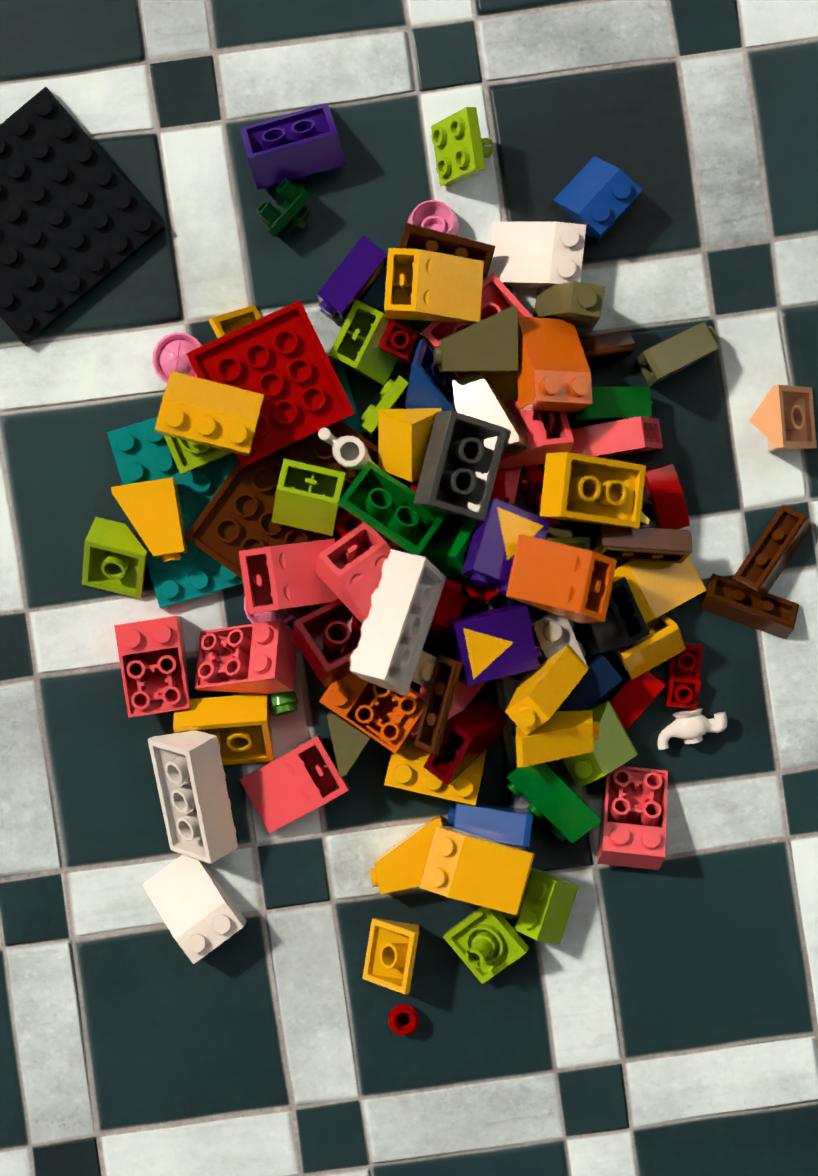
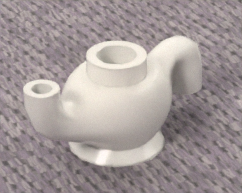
M321 428L319 430V438L332 446L335 460L343 467L351 470H362L368 461L377 466L371 460L367 448L359 438L354 436L337 438L328 428Z
M702 708L674 713L675 721L664 728L658 736V750L669 748L668 741L673 737L684 739L685 744H694L703 741L702 735L707 732H723L727 728L728 723L726 712L715 713L712 719H708L701 714Z

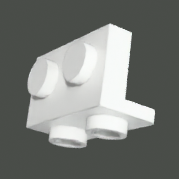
M550 612L535 620V628H532L533 637L539 643L543 662L567 645H570L587 665L584 658L586 656L585 649L575 637L572 630L574 628L572 620Z

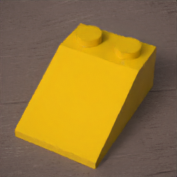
M571 452L546 453L539 517L640 528L646 465Z
M689 556L682 563L630 560L615 568L613 581L625 576L645 623L658 618L706 591Z
M438 826L435 829L419 888L448 898L518 915L535 854L450 826Z

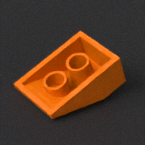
M518 316L517 382L519 410L575 413L593 404L591 372L573 320Z

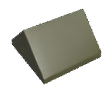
M332 711L327 714V720L339 777L346 776L369 741L370 736Z

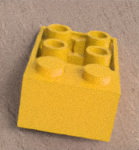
M388 248L384 302L386 318L460 323L479 322L481 316L484 261L421 249Z

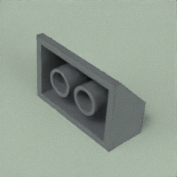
M453 410L436 412L413 504L446 514L485 521L508 428Z

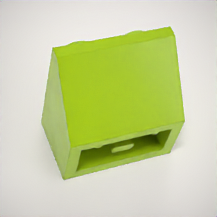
M356 299L328 354L329 359L384 387L398 361V358L378 348L390 319L386 318L385 313Z
M283 459L276 489L272 522L333 536L340 508L337 503L343 495L347 478L346 473Z
M531 867L519 914L513 915L499 912L515 931L536 941L560 944L579 885L557 875Z

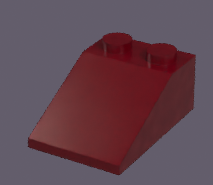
M339 598L294 621L293 640L324 687L353 673L350 671V660L353 651L357 649L361 639L362 623Z

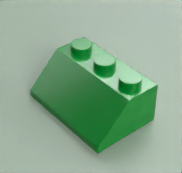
M369 461L337 503V505L409 553L418 556L421 555L447 515L446 513L413 504L416 492Z
M516 763L505 774L509 780L506 786L518 798L523 794L531 802L527 807L540 820L545 816L553 824L549 829L562 842L567 838L571 843H574L602 821L545 763L527 767H517Z

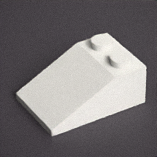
M492 222L490 244L496 247L486 277L493 272L504 285L535 289L572 281L580 282L586 225L565 222Z
M182 854L142 884L174 939L193 964L242 929L247 922L201 860Z

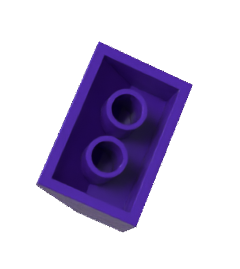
M328 103L240 128L257 190L274 188L285 178L288 180H302L311 174L333 171L339 166L346 165L338 132Z

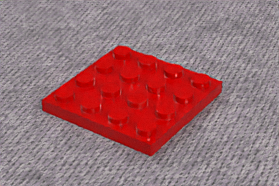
M300 300L186 353L197 378L264 394L249 456L234 453L241 468L319 432L321 428H327L355 414Z

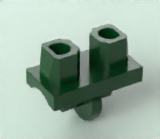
M285 178L276 189V192L285 201L278 208H275L268 200H265L256 209L257 214L264 222L263 226L273 237L283 228L289 234L297 226L304 232L309 228L303 220L310 214L305 205L312 196L301 184L297 186Z

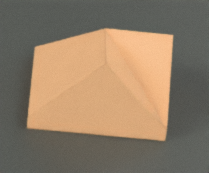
M774 385L749 420L768 438L769 452L817 448L812 387Z

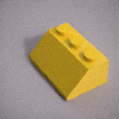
M171 371L162 398L155 431L158 434L249 456L264 394Z
M267 694L191 698L189 709L174 711V733L197 730L217 736L220 744L222 765L271 762L274 760L271 717Z
M409 735L396 754L391 752L384 785L473 806L476 805L487 749L448 786L424 768L430 752L414 746V740L408 739Z

